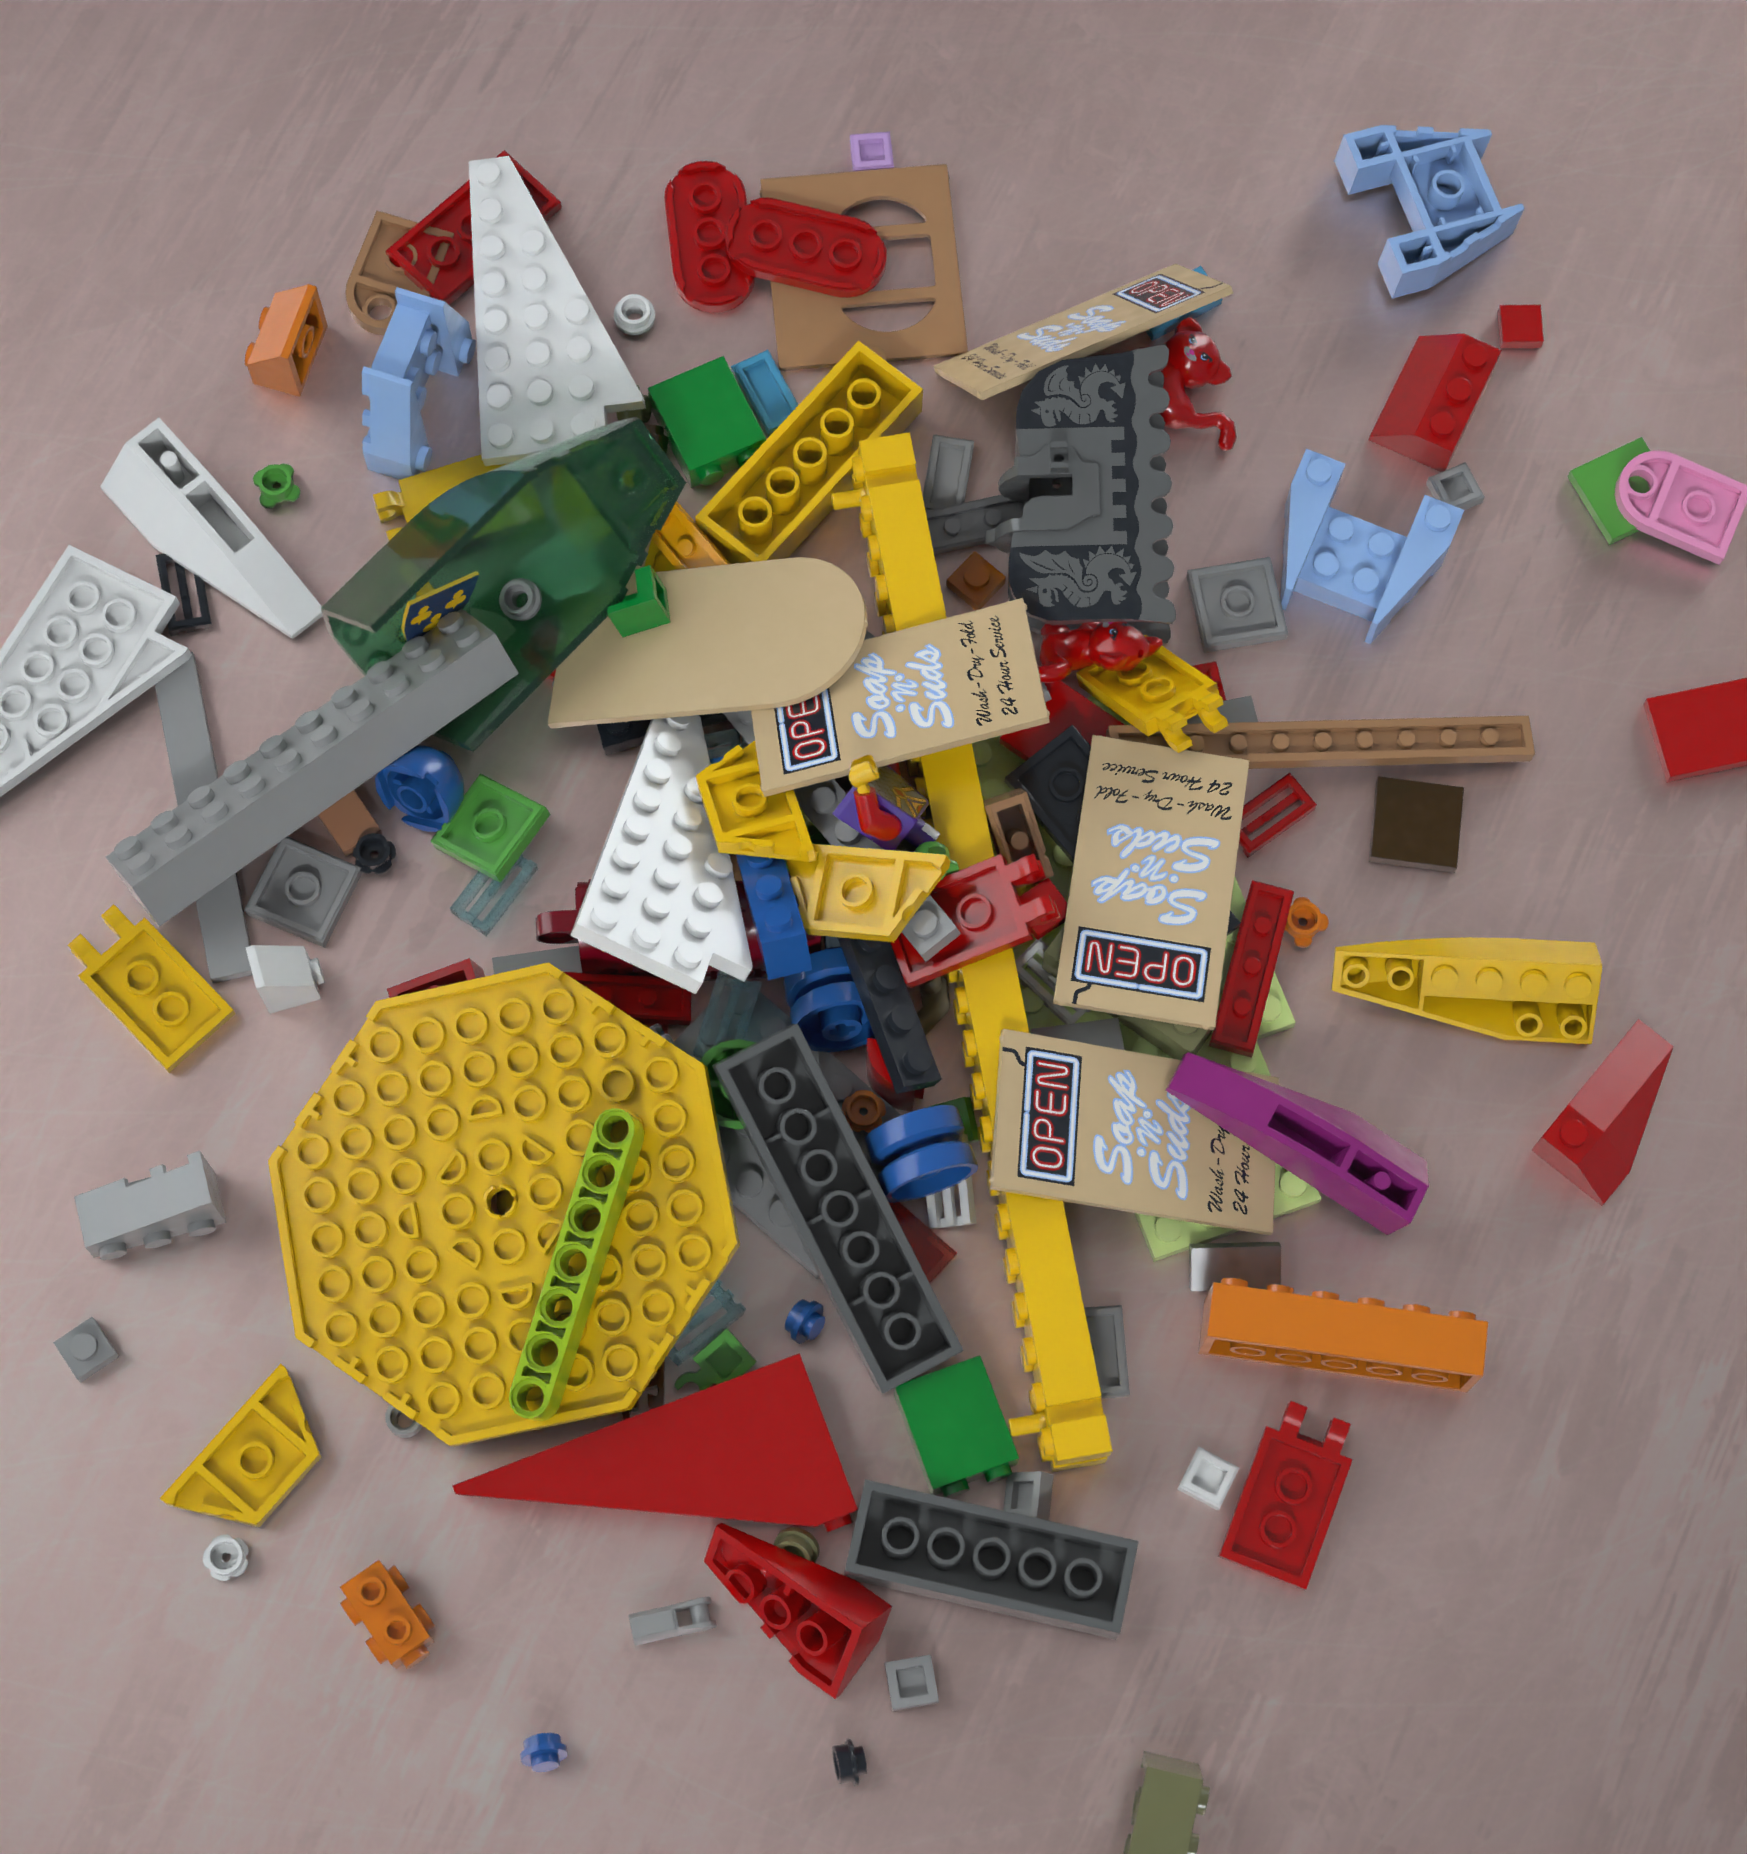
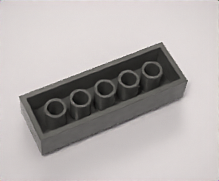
M865 1480L845 1567V1576L863 1583L1116 1640L1121 1632L1139 1541Z

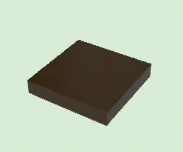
M1378 776L1375 789L1369 862L1455 873L1458 863L1464 787Z

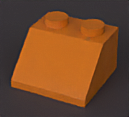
M307 284L277 292L273 297L270 307L265 306L259 319V335L255 343L251 342L249 344L244 361L245 366L248 367L253 384L298 397L301 396L328 327L316 286Z

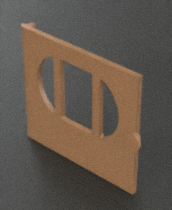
M947 164L760 179L761 190L759 194L762 198L780 199L842 215L861 203L873 200H891L912 208L923 217L925 222L875 226L873 228L877 231V235L882 241L928 237L931 242L935 278L934 286L868 291L865 294L851 298L835 297L770 281L780 371L834 367L858 340L887 362L955 357L968 352ZM927 301L935 303L929 313L918 323L906 329L892 332L875 331L865 328L851 320L843 312L844 308Z

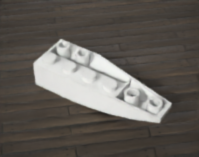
M157 418L124 444L100 487L156 550L168 555L173 561L191 573L196 574L202 580L292 639L326 614L324 608L261 531L160 418Z

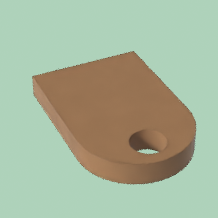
M376 211L347 281L345 293L349 312L354 321L364 330L377 335H385L397 306L395 297L397 287L430 297L426 290H421L405 276L403 269L393 265L385 252L418 222L381 211ZM431 226L424 231V233L437 237L448 236L453 238L454 233ZM441 243L435 257L436 260L443 262L450 244ZM409 244L407 247L413 252L411 264L414 266L418 255L416 249ZM432 265L427 278L434 284L440 268ZM379 305L388 306L392 310L391 314L383 320H376L370 317V311Z

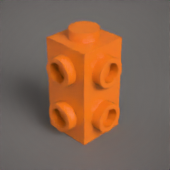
M378 1560L340 1586L347 1597L340 1602V1605L355 1626L360 1622L364 1623L372 1635L365 1642L380 1665L388 1660L395 1669L402 1665L409 1669L420 1663L430 1654L427 1647L435 1641L428 1631L434 1628L435 1624L420 1603L412 1608L403 1594L410 1587L395 1565L387 1570L383 1563Z

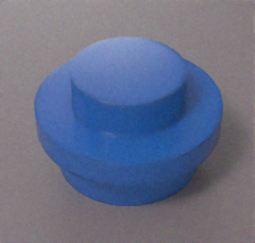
M802 1299L793 1306L785 1321V1330L791 1333L793 1341L802 1344L808 1339L814 1340L820 1334L825 1324L822 1304L817 1301L808 1302Z
M540 1733L526 1738L523 1742L524 1750L520 1753L521 1763L531 1767L534 1772L552 1771L560 1766L559 1762L568 1756L567 1746L561 1743V1737L556 1733Z

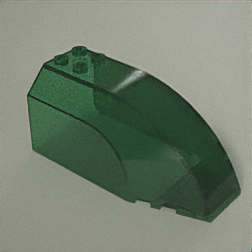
M637 417L595 428L470 478L449 489L424 507L321 607L327 631L361 673L366 676L367 671L373 665L389 660L402 651V647L408 642L401 628L406 604L408 601L415 599L416 593L427 582L434 589H437L477 571L479 577L475 589L463 610L496 634L519 674L432 734L474 752L608 617L607 608L623 602L629 590L626 588L630 577L636 566H642L648 555L645 550L656 530L661 531L686 481L640 418ZM516 578H525L532 581L538 586L542 595L539 611L534 617L526 621H516L507 617L499 604L502 588L506 583ZM522 593L517 597V607L526 605L528 601L526 593Z

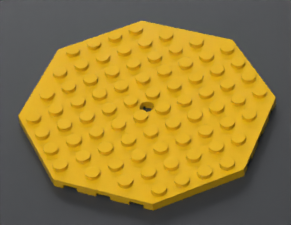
M549 962L375 1001L366 1015L368 1018L355 1038L348 1041L331 1066L330 1070L332 1072L317 1093L314 1092L295 1119L294 1123L296 1125L281 1146L278 1145L268 1159L295 1338L331 1361L333 1365L360 1384L367 1386L390 1405L431 1431L447 1445L453 1447L631 1410L740 1247L707 1066ZM608 1109H622L637 1118L643 1125L644 1141L563 1398L556 1414L550 1419L535 1421L517 1415L511 1408L509 1392L588 1143L599 1115ZM627 1121L617 1122L612 1127L610 1138L613 1143L621 1142L627 1137L629 1132ZM612 1165L603 1166L598 1171L596 1181L599 1187L608 1186L613 1181L615 1170ZM508 1190L512 1197H514L512 1207L504 1215H496L491 1208V1200L498 1191ZM598 1209L589 1210L584 1215L582 1225L586 1232L598 1227L601 1220ZM583 1253L575 1254L570 1259L568 1269L571 1276L580 1275L586 1268L587 1260ZM569 1297L560 1299L554 1309L556 1319L563 1321L570 1316L572 1312L571 1300ZM554 1341L544 1345L540 1352L541 1362L544 1366H548L555 1362L558 1357V1348ZM537 1386L528 1392L526 1404L530 1411H535L541 1407L544 1394L542 1389Z

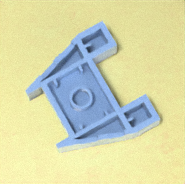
M1379 125L1343 135L1334 162L1348 195L1393 184L1413 231L1388 238L1378 261V267L1392 299L1432 288L1513 234L1525 208L1523 204H1518L1501 209L1481 163L1483 154L1492 136L1490 129L1460 128L1459 132L1455 133L1434 132L1433 127L1418 126L1417 131L1396 130L1395 125Z
M397 287L395 290L397 306L371 368L364 366L362 370V394L369 396L370 410L365 409L362 413V425L370 427L367 436L362 441L368 470L401 480L417 475L420 471L425 472L431 461L432 448L429 447L420 412L426 399L427 389L425 385L429 375L434 376L437 371L459 377L463 364H469L473 358L476 341L472 339L469 322L446 302Z
M1306 449L1291 483L1285 503V530L1282 552L1283 569L1280 591L1282 609L1286 611L1294 591L1371 621L1372 623L1364 641L1371 644L1390 623L1397 612L1416 595L1419 588L1442 566L1464 510L1424 495L1408 536L1395 533L1331 508L1330 505L1339 486L1345 463Z

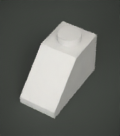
M252 945L245 947L256 989L270 1014L321 999L317 985L325 983L318 958L310 960L304 946Z

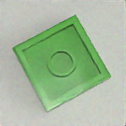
M1642 437L1570 470L1567 476L1609 545L1639 532L1619 511L1615 500V486L1625 466L1634 457L1650 451ZM1639 476L1629 478V485L1634 491L1638 493L1649 491V484L1644 478Z
M480 773L465 793L464 799L453 819L447 824L444 823L442 825L443 828L436 832L430 842L436 849L501 883L551 814L545 806Z

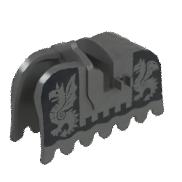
M1165 344L1122 353L1060 360L1038 371L1022 390L1016 411V457L1014 458V466L1001 476L998 482V490L1001 495L1010 500L1028 502L1024 505L1022 518L1009 519L999 524L995 529L985 531L986 545L996 546L1000 551L1010 554L1008 562V599L1013 601L1023 598L1024 603L1027 604L1026 612L1030 630L1041 635V629L1045 624L1065 625L1070 630L1079 628L1081 623L1121 621L1141 631L1143 635L1162 639L1163 643H1168L1171 638L1169 624H1173L1175 621L1176 610L1174 604L1166 598L1169 593L1167 581L1173 576L1174 565L1166 557L1168 544L1165 539L1171 535L1173 523L1171 518L1166 515L1167 503L1163 497L1170 492L1172 481L1170 476L1165 473L1166 463L1165 459L1161 456L1169 450L1171 439L1164 430L1165 422L1159 414L1168 408L1170 401L1168 392L1163 389L1164 375L1161 372L1167 366L1169 349ZM1052 484H1061V487L1056 489Z

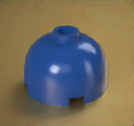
M415 746L378 772L375 778L376 791L383 804L389 810L395 805L400 811L407 814L401 820L421 831L437 832L441 830L444 823L447 824L453 819L464 799V780L452 757L444 751L428 746Z

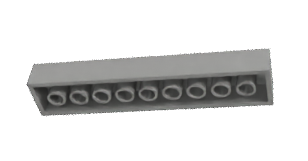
M463 609L458 612L449 613L438 621L437 626L428 633L406 642L402 647V651L387 661H381L373 665L367 671V675L351 686H345L337 690L326 704L317 710L301 715L295 725L283 734L272 736L265 740L259 750L247 759L234 762L228 766L223 775L214 782L192 791L187 800L172 811H165L156 816L148 828L136 836H130L120 841L114 848V851L107 855L106 858L133 897L160 927L519 673L493 631Z

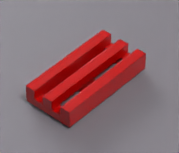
M1290 772L1244 805L1242 820L1288 787L1293 791V793L1240 830L1239 844L1243 847V853L1247 858L1315 810L1317 804ZM1300 800L1303 803L1252 841L1248 838Z

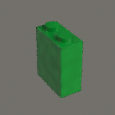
M724 356L648 387V397L651 402L652 412L659 426L664 428V435L669 438L668 444L691 489L701 484L703 486L712 485L721 480L724 474L741 468L766 441V437Z
M980 1355L904 1382L894 1388L895 1400L930 1494L938 1495L942 1493L943 1497L952 1498L969 1491L968 1483L985 1477L987 1483H992L1013 1474L1011 1467L1018 1464L1019 1456Z

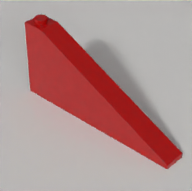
M800 1353L452 1485L455 1494L462 1496L805 1527H818L824 1524L827 1532L853 1523L850 1514L858 1511Z

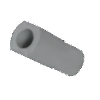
M711 1597L697 1598L629 1614L635 1646L717 1627L716 1621H711L708 1605L712 1603ZM690 1609L692 1625L679 1627L676 1612Z

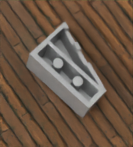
M197 1151L187 1155L189 1164L168 1172L166 1171V1166L161 1164L149 1169L151 1175L149 1178L128 1183V1179L123 1178L74 1196L84 1245L94 1258L100 1256L102 1260L116 1259L126 1255L129 1248L144 1245L145 1248L161 1247L169 1244L172 1241L171 1237L189 1233V1236L192 1237L207 1235L216 1230V1225L226 1223L216 1175L203 1154Z

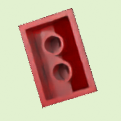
M1464 333L1419 336L1368 440L1439 472L1445 471L1494 372L1502 350Z

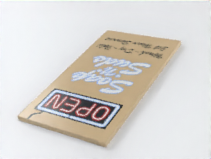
M1175 263L972 349L967 353L934 365L935 373L977 398L984 400L1033 379L1038 371L1060 360L1083 358L1233 294L1232 287Z
M1023 598L866 639L863 641L857 657L848 670L834 684L820 694L806 701L786 707L751 710L761 779L760 789L764 797L849 775L852 761L868 754L873 757L878 768L1050 723V713L1045 703L1026 612L1027 604L1024 603Z
M1096 735L1092 736L1053 1004L1203 1028L1205 1030L1215 1029L1249 760L1189 750L1177 753L1170 747Z
M1008 1029L1001 1031L999 1037L1000 1050L990 1189L1265 1235L1273 1233L1276 1162L1165 1091L1181 1060ZM1241 1071L1279 1085L1278 1077Z

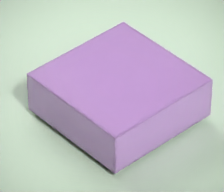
M890 131L850 135L853 171L894 168Z

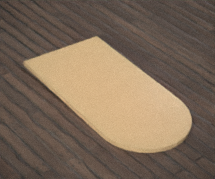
M784 558L656 572L667 591L671 623L622 637L608 617L607 608L615 605L618 598L637 592L635 574L570 581L547 724L550 728L770 709L786 707L806 701L834 684L848 670L857 657L868 626L864 598L858 586L845 571L832 563L815 558Z

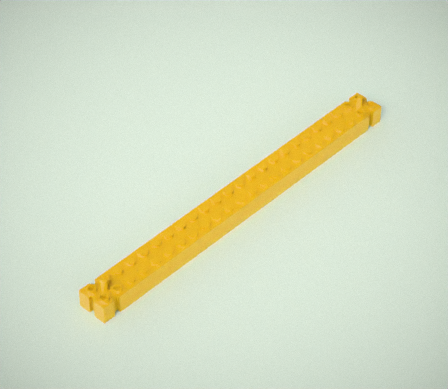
M910 432L859 440V456L852 457L854 474H851L853 490L832 493L831 499L834 510L853 507L861 508V513H859L862 537L867 538L869 552H866L870 577H875L876 591H874L877 615L878 617L882 616L884 631H882V635L945 619L947 616L920 481L917 477ZM972 743L906 760L909 777H917L914 778L915 789L929 802L920 817H924L925 819L922 820L940 833L935 842L942 843L948 848L950 860L958 863L959 871L994 857ZM1010 948L947 973L949 983H957V987L954 988V1015L957 1025L965 1024V1030H963L964 1041H961L965 1068L973 1067L974 1073H971L972 1084H969L970 1098L973 1110L981 1109L982 1117H979L980 1127H977L981 1152H989L991 1159L988 1160L989 1170H986L987 1186L990 1197L998 1195L999 1204L996 1205L997 1213L994 1214L998 1240L1006 1239L1008 1246L1005 1249V1257L1002 1258L1007 1284L1015 1283L1016 1287L1014 1301H1011V1309L1015 1327H1023L1025 1338H1022L1023 1345L1020 1346L1021 1362L1024 1373L1032 1372L1034 1383H1031V1390H1028L1032 1415L1009 1419V1431L1012 1437L1040 1432V1435H1037V1443L1041 1462H1049L1051 1473L1104 1464L1112 1453V1445L1106 1415L1103 1412L1102 1395L1063 1201L990 1189L1000 1050L999 1037L1003 1029L1029 1033L1013 948Z

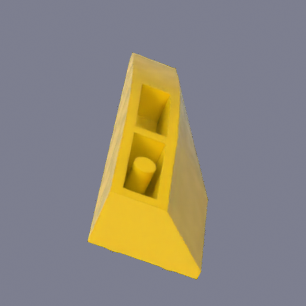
M1477 937L1384 941L1335 947L1331 990L1503 1040L1592 1044L1603 965L1594 942Z

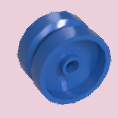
M842 948L824 949L810 954L812 970L784 976L783 985L786 1001L791 1008L790 1022L791 1024H798L812 1051H846L866 1045L867 1038L875 1039Z
M937 1105L922 1108L887 1121L865 1136L864 1143L871 1163L884 1167L878 1174L877 1180L888 1202H906L941 1192L968 1179L977 1171L978 1163L971 1145L958 1141L964 1134L965 1127L957 1107L953 1105Z

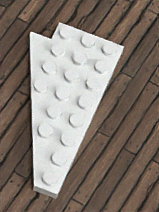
M504 156L469 161L482 461L485 466L608 452L607 413L645 409L644 398L510 157Z
M68 545L0 649V797L190 659L192 654L187 647L161 635L180 605L176 596Z
M698 715L651 719L570 935L694 994L697 993L703 983L708 965L742 981L746 980L753 967L730 855L718 852L697 787L695 776L710 765L701 717Z

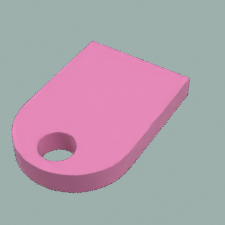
M1649 451L1634 457L1625 466L1616 482L1615 500L1623 517L1635 526L1637 530L1720 565L1725 558L1746 506L1747 485L1676 454L1666 451ZM1632 476L1644 478L1649 484V491L1646 493L1634 491L1629 485V478Z

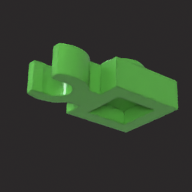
M726 1327L693 1356V1360L700 1368L696 1372L689 1371L681 1374L676 1379L674 1387L679 1390L685 1383L694 1382L701 1391L709 1388L713 1383L717 1385L743 1375L757 1363V1360Z

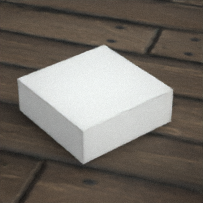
M1198 1447L1177 1490L1219 1510L1239 1467Z

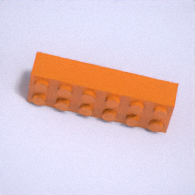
M1222 1278L1221 1283L1213 1282L1204 1300L1198 1354L1468 1392L1484 1375L1488 1321L1476 1320V1314L1467 1311H1449L1448 1316L1432 1314L1430 1313L1431 1309L1424 1305L1405 1304L1403 1309L1385 1307V1301L1376 1298H1358L1357 1303L1339 1300L1338 1294L1328 1291H1314L1312 1296L1294 1294V1288L1285 1285L1270 1284L1267 1285L1265 1290L1248 1287V1282L1242 1279Z

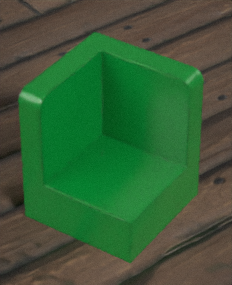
M651 565L635 570L636 593L618 598L615 605L607 608L608 617L622 637L671 623L666 588Z

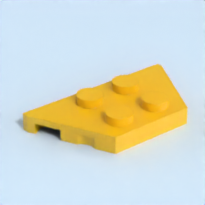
M755 740L745 748H741L739 745L735 746L724 755L721 761L709 765L695 776L719 853L805 862L816 860L814 847L794 789L764 797L760 789L761 779Z
M812 844L815 852V861L786 860L793 892L797 898L803 926L808 935L894 942L950 867V860L943 854Z
M280 1364L166 1490L160 1497L165 1504L260 1528L322 1456L286 1367Z

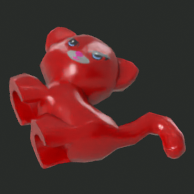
M1192 317L1185 318L1175 329L1174 335L1164 343L1169 349L1167 366L1161 372L1164 375L1163 389L1168 392L1170 401L1168 408L1159 414L1164 419L1165 427L1174 430L1187 427L1196 429L1218 427L1220 429L1218 447L1225 452L1233 449L1237 439L1235 422L1222 411L1196 413L1184 387L1192 389L1203 387L1207 383L1214 386L1223 384L1232 377L1231 371L1221 360L1214 341L1208 335L1202 333V328L1198 321Z
M1121 621L1081 623V626L1074 630H1070L1065 625L1045 624L1041 629L1043 640L1041 642L1039 659L1042 666L1038 667L1041 683L1060 681L1068 676L1071 671L1093 664L1108 671L1132 670L1144 658L1153 655L1163 645L1162 639L1144 636L1141 631Z

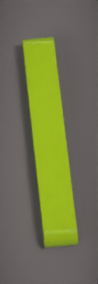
M612 1108L600 1114L595 1122L509 1392L511 1408L517 1415L535 1421L550 1419L556 1414L563 1398L644 1141L643 1125L637 1118L622 1109ZM627 1121L629 1126L627 1137L621 1142L613 1143L610 1138L612 1127L617 1122ZM612 1165L615 1170L613 1181L608 1186L599 1187L596 1181L598 1171L603 1166ZM598 1209L601 1215L598 1227L586 1232L582 1225L584 1215L589 1210ZM583 1253L587 1260L586 1268L580 1275L571 1276L568 1269L570 1259L575 1254ZM569 1297L572 1302V1312L567 1319L558 1321L554 1314L555 1305L560 1299ZM554 1341L558 1348V1357L551 1365L544 1366L540 1359V1352L544 1345ZM539 1386L544 1394L543 1403L537 1410L530 1411L526 1404V1396L532 1388Z

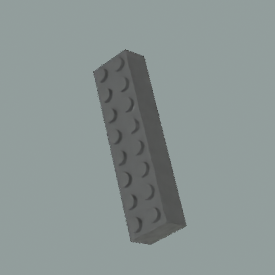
M791 1024L713 1064L712 1067L876 1389L884 1394L963 1352L964 1350L798 1024Z

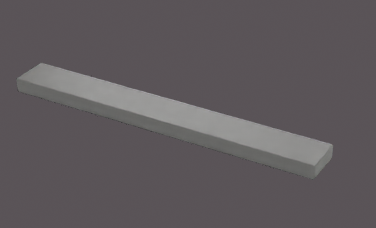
M191 652L192 655L187 662L155 684L178 806L187 800L192 791L201 786H208L218 779L200 679L193 652ZM236 872L196 900L210 979L213 984L252 975L245 948L251 946Z

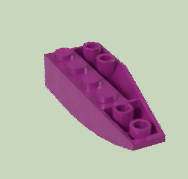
M1190 1052L1184 1054L1165 1091L1386 1235L1412 1222L1429 1187L1427 1160L1351 1111Z

